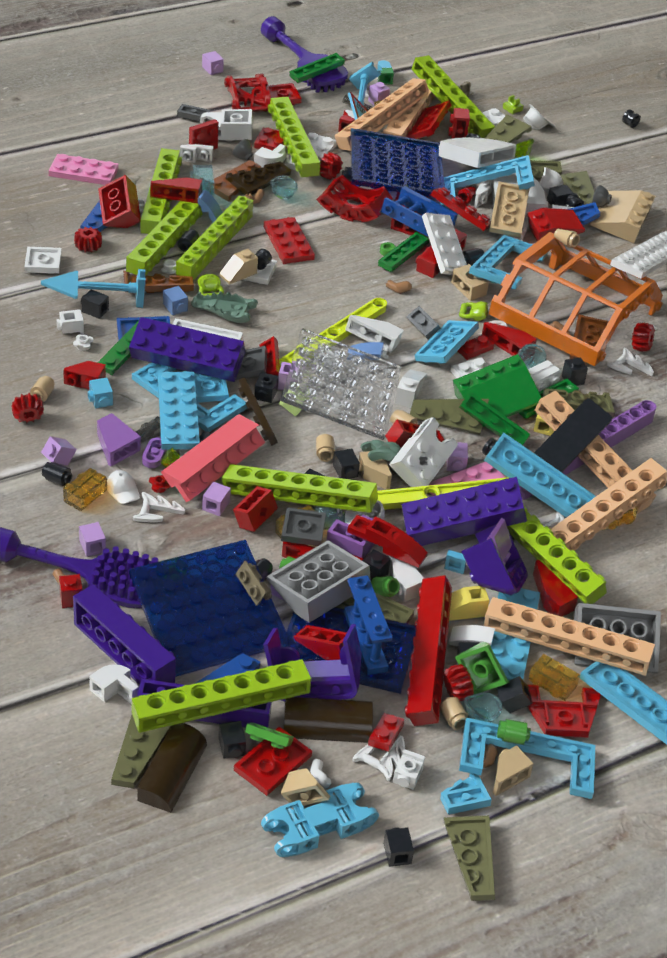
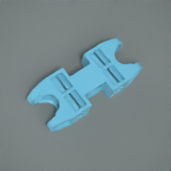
M360 783L340 785L326 790L330 795V799L327 801H322L319 804L304 809L301 801L297 800L268 813L261 821L264 831L285 834L283 836L284 839L277 842L274 846L276 854L279 857L299 855L318 848L319 836L336 830L339 837L343 839L362 832L373 825L379 817L376 808L360 807L355 804L365 793L363 786Z

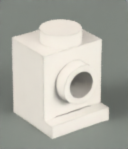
M81 310L59 312V319H57L58 330H62L63 334L80 332V335L84 334Z
M404 749L394 771L393 783L414 790L423 771L425 756Z

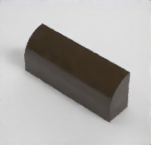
M303 697L285 699L283 729L294 736V738L368 743L373 725L372 701Z
M185 723L171 726L137 787L138 802L169 813L173 811L207 747L206 738L199 730Z

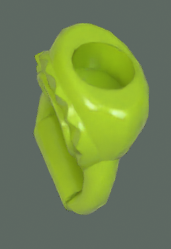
M205 274L199 277L198 286L199 292L202 295L206 296L208 294L211 296L212 293L207 292H216L217 290L224 294L220 278L217 275Z
M485 301L463 303L460 307L459 317L483 321L488 315V303ZM467 307H471L470 314H466Z

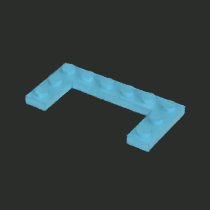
M529 155L438 179V187L447 188L454 197H456V188H463L467 185L478 184L486 180H494L516 173L519 190L534 187L535 183Z
M503 235L470 267L469 274L474 275L476 278L487 279L493 284H501L506 274L510 275V273L495 267L511 251L517 252L520 255L533 244ZM548 252L537 261H543L548 256ZM517 276L511 289H516L521 284L522 277Z
M150 363L132 373V380L159 398L158 372H172L176 368ZM234 394L210 410L197 403L199 428L205 432H211L246 410V401Z
M466 718L459 771L476 775L482 774L485 744H493L494 746L507 749L517 745L526 753L571 762L570 795L592 799L594 794L596 745L532 731L529 741H525L524 745L505 742L501 738H497L499 724Z

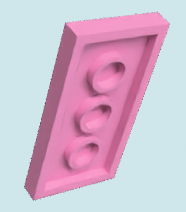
M57 154L49 169V176L106 185L114 180L119 164L111 161L106 162L80 156L74 157L66 154Z
M483 462L432 481L429 485L506 477L487 462Z

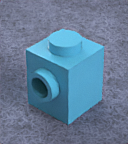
M108 378L89 381L88 399L89 402H93L95 408L113 405V391Z

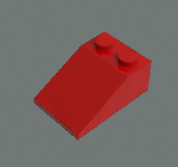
M540 208L527 213L529 228L536 241L549 232L554 234L557 229L575 231L577 234L585 232L574 210Z

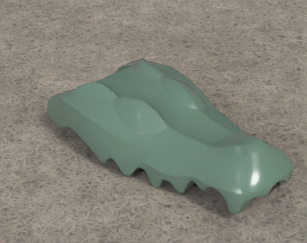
M221 291L218 294L213 292L211 296L208 294L204 296L201 292H198L193 297L191 305L194 308L215 313L231 322L246 323L251 318V315L248 313L249 309L256 308L258 301L256 299H245L236 293L231 295L230 292H227L226 295H223Z
M372 440L361 444L363 452L370 451L368 458L371 461L384 459L391 462L401 450V447L395 442Z

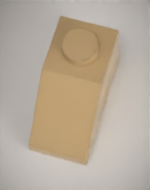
M249 249L235 253L220 272V277L230 285L257 274L258 257Z
M370 451L360 452L358 461L360 463L359 472H361L362 478L366 481L377 483V486L386 490L390 489L392 474L386 460L371 461L368 458Z
M517 745L510 749H505L499 754L493 789L495 796L531 776L534 763Z
M307 768L289 772L281 794L289 803L300 800L303 806L330 799V795Z

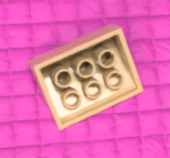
M642 190L608 191L612 195L610 204L606 203L598 208L600 217L592 221L590 226L634 243L656 196Z

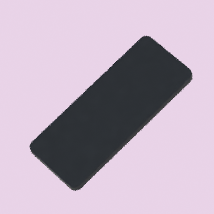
M587 398L534 454L560 472H563L612 421V416L593 400Z

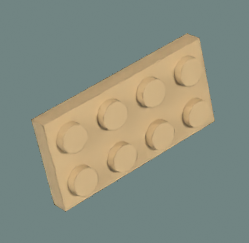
M498 182L489 232L521 238L529 189L519 190V186L516 184Z

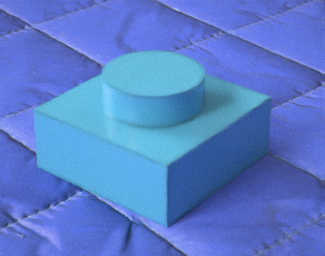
M448 550L444 569L464 574L467 562L463 554Z

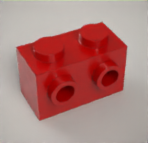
M454 108L453 114L450 115L452 126L448 129V136H451V139L466 138L470 121L469 109Z

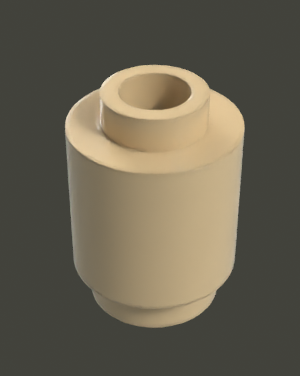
M49 376L40 377L31 388L30 394H37L43 402L46 401L54 390V380Z
M395 410L390 418L392 424L399 419L418 425L417 418L404 410Z
M329 434L319 435L316 438V454L321 461H331L335 451L334 438Z
M457 697L444 699L440 710L448 725L453 727L454 730L464 728L468 714Z

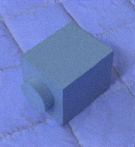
M179 286L163 290V305L171 315L188 311V296Z

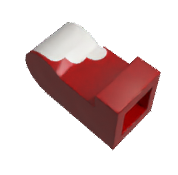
M345 109L343 116L339 119L338 132L355 121L352 110Z

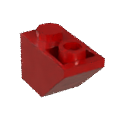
M85 361L65 367L63 370L64 384L89 390L90 380L106 378V364Z

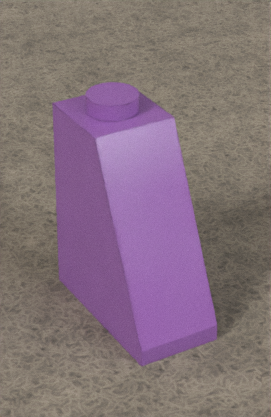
M113 413L97 420V435L110 467L141 450V436Z

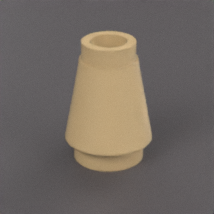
M557 229L554 233V238L569 248L576 247L580 241V236L575 231Z

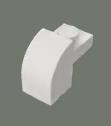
M280 144L273 151L261 147L254 154V162L260 165L261 168L264 165L281 161L283 163L287 155L285 152L286 146Z
M107 665L89 676L90 691L103 702H106L117 693L130 704H132V698L137 697L139 686L134 680H130V669L125 666Z

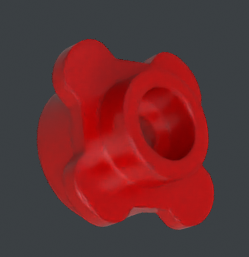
M163 475L149 478L152 490L156 493H163L170 488Z

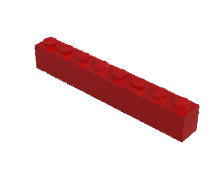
M446 575L422 579V585L419 588L418 619L415 621L416 636L413 637L414 653L411 654L412 670L409 671L410 687L407 689L408 705L405 706L406 717L411 720L414 726L439 723L452 586Z

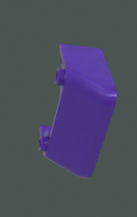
M495 524L475 533L479 543L461 552L471 571L470 577L474 584L477 583L480 587L507 595H514L521 590L528 577V572L510 533L512 546L508 552L511 555L504 565L492 538L487 540L497 525Z
M351 624L343 639L344 646L339 653L340 660L303 661L311 677L310 693L294 697L341 700L352 699L356 696L359 690L362 656L356 624ZM273 628L263 644L268 666L301 660L296 649L281 647L278 629Z

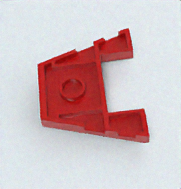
M527 684L533 703L527 707L544 734L551 736L589 737L601 697L600 693L593 688H582L583 702L541 700L539 686Z

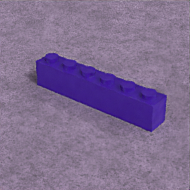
M141 679L137 697L182 687L184 684ZM272 702L209 716L195 721L216 724L241 721L244 728H246L248 723L254 722L269 727Z

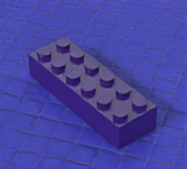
M140 317L129 345L131 357L134 359L235 382L245 355V345L242 340Z
M517 477L401 504L406 533L421 546L475 534L497 524L501 518L505 519L507 526L527 522Z
M92 584L73 596L74 625L117 665L129 668L130 677L139 685L141 679L175 683L176 658L171 651H167L158 639H154L149 635L147 630L143 626H139L130 614H126L116 602L109 599L103 590H99Z

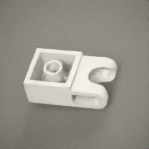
M222 109V112H207L201 115L200 123H204L206 118L210 120L216 119L219 122L218 140L228 142L233 140L242 141L244 139L252 140V109Z
M434 417L425 420L420 425L414 435L407 440L389 464L410 487L428 486L458 446V442L453 437L442 442L438 440L436 430L439 422Z

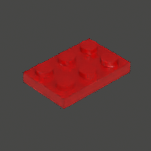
M281 727L275 729L276 731L290 735ZM293 738L291 746H284V749L271 746V741L264 739L263 742H260L234 765V771L268 796L286 780L289 772L296 771L312 757V750L296 738Z

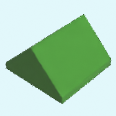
M483 641L455 656L458 664L465 666L470 673L474 686V695L508 683L488 643Z

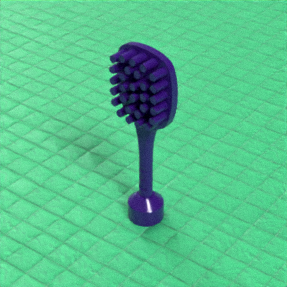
M275 16L268 17L261 25V33L271 42L280 40L299 57L300 60L297 62V68L329 56L311 53L302 48L285 34V24ZM342 65L303 82L307 83V86H311V89H315L316 93L320 92L321 86H323V92H328V85L330 90L334 91L335 84L338 89L341 88V85H345L348 71Z
M0 527V561L7 563L17 556H22L80 574L87 581L88 587L94 584L99 590H103L113 602L128 608H145L149 606L160 590L162 569L158 565V558L156 557L150 561L148 554H143L141 558L138 551H134L130 555L127 548H124L123 552L119 553V547L117 546L113 547L112 553H109L110 551L107 548L103 549L102 555L94 559L68 557L21 544L16 531Z

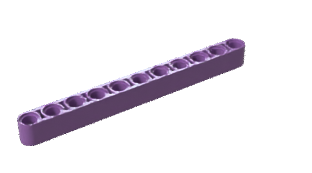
M649 400L640 402L612 419L599 436L610 447L615 446L653 422L656 404ZM577 457L562 473L567 475L585 463ZM519 485L522 500L528 499L533 495Z

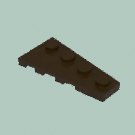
M280 161L264 165L263 168L253 167L250 171L246 172L240 170L237 174L227 173L225 179L244 195H249V193L254 194L258 189H264L291 174L292 170Z
M245 377L238 380L241 386L238 390L242 398H247L248 401L245 403L249 411L254 412L255 416H253L255 423L259 424V426L261 425L263 430L260 433L265 441L269 440L271 446L277 444L278 441Z

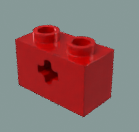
M257 486L233 511L239 528L255 532L278 507L272 490Z

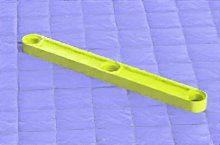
M375 298L282 357L279 360L280 367L282 362L300 364V367L314 359V351L325 352L352 334L345 330L350 315L375 319L385 313L387 301L383 298Z
M508 478L377 491L378 501L383 504L384 510L402 508L401 504L428 498L426 494L430 492L435 493L437 496Z

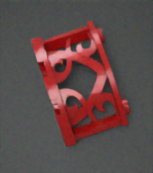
M256 74L254 78L233 79L232 76L224 78V85L232 95V109H252V112H269L268 105L271 101L270 90H266L268 82L264 74ZM247 87H255L253 88L251 94L241 89ZM249 100L251 102L250 107H245ZM240 101L244 102V107L240 106Z
M341 175L334 179L316 200L330 213L334 212L340 215L341 219L352 222L354 220L367 222L381 215L379 211L382 209L386 197L391 200L393 197L384 186L377 189L361 188ZM347 200H354V201H356V202L363 203V204H361V205H354V204L348 203Z

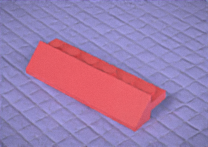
M240 414L236 415L162 470V475L171 488L176 486L186 502L192 500L213 482L222 477L230 464L237 465L266 443L256 429L259 424Z

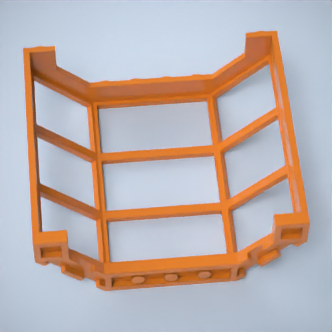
M549 232L515 258L512 263L514 265L510 275L506 274L500 284L502 286L498 296L494 295L491 301L489 315L517 329L523 330L570 355L573 354L579 358L581 357L583 361L596 366L605 359L606 346L618 324L624 318L627 319L632 311H636L640 304L650 306L649 315L652 316L661 309L663 294L655 280L645 276L641 278V280L645 281L641 285L629 279L626 274L627 272L615 267L609 270L598 265L594 258L609 265L612 260L579 245L572 248L581 251L580 253L575 254L568 251L563 243L554 238L553 233ZM550 251L552 254L549 268L554 270L559 265H562V267L556 272L550 273L533 263ZM527 268L549 278L529 315L505 304L506 296L517 276ZM568 269H571L595 282L587 289H584L559 276ZM555 281L582 294L562 331L534 318ZM603 284L628 296V298L618 305L593 293V291ZM587 297L615 309L595 347L567 334Z

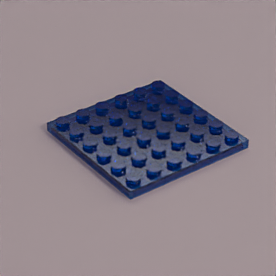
M351 128V184L372 189L384 186L389 192H400L401 188L406 186L423 196L432 197L431 193L434 189L445 187L442 157L439 156L440 143Z
M246 540L129 569L130 578L154 639H158L161 645L167 651H171L176 658L175 677L227 663L240 654L252 656L265 652L263 644L273 628L278 629L281 647L290 644V639L272 598L269 600L262 599L259 605L256 606L236 575V572L245 560L248 564L255 565L261 575Z

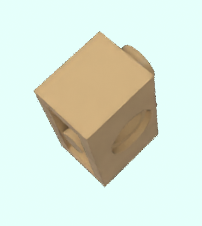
M468 264L453 269L451 283L471 301L487 295L489 282L484 278H476L474 275L469 274L471 265Z

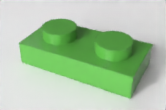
M254 722L248 723L245 729V733L251 734V739L263 742V739L271 741V746L284 749V746H291L294 736Z

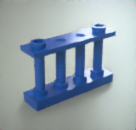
M406 186L401 188L398 200L393 201L386 197L381 210L382 213L427 237L429 236L422 215L425 213L450 215L453 226H455L458 216L456 212Z
M368 575L348 578L347 582L355 601L353 606L344 607V614L349 628L351 624H356L362 654L361 660L367 675L388 672V664L381 645L382 642L392 641V635Z

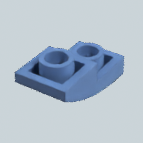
M203 190L198 197V204L201 206L203 213L209 212V218L213 223L223 212L214 197L207 190Z
M366 342L352 345L348 349L346 361L364 363L365 358L381 360L384 343Z

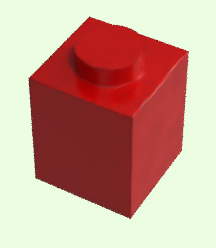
M80 574L59 576L62 608L73 607V596L82 591Z

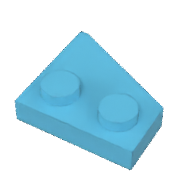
M472 773L464 781L460 779L452 787L442 791L440 797L448 815L491 806L492 800L479 775Z

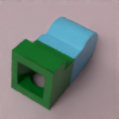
M385 60L379 61L377 70L381 71V75L378 76V82H382L385 85H393L394 72L390 62Z

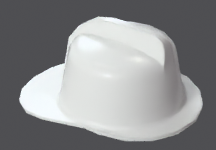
M529 104L530 109L523 119L528 125L532 126V129L538 130L547 124L556 128L555 125Z

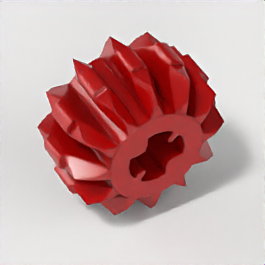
M331 152L328 154L324 153L323 158H320V176L329 180L336 178L337 174H340L339 171L343 169L341 167L343 162L340 156Z
M92 227L79 228L74 235L75 247L79 251L84 250L85 253L87 251L92 253L93 250L98 251V248L102 246L101 232L97 228L92 229Z
M645 322L636 324L632 333V346L634 350L643 352L651 349L655 336V329L652 324Z
M21 394V397H15L11 405L14 418L18 419L19 422L25 421L26 424L29 421L34 422L35 419H41V415L44 414L43 401L37 394Z
M459 664L445 669L443 680L450 697H457L460 701L470 698L474 694V686L467 668Z

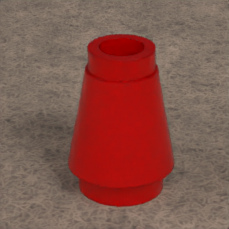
M469 186L459 190L458 197L464 200V204L471 202L476 193L475 187Z

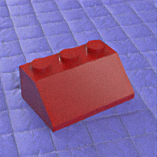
M126 175L98 188L104 226L129 228L141 222L136 185Z

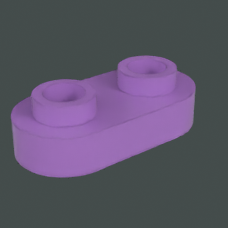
M152 438L148 442L142 455V463L145 467L156 468L161 465L167 450H161V438Z

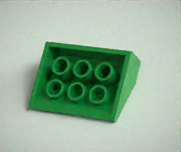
M518 354L453 380L457 399H465L471 391L480 399H489L488 404L506 417L537 406L542 398L527 366Z

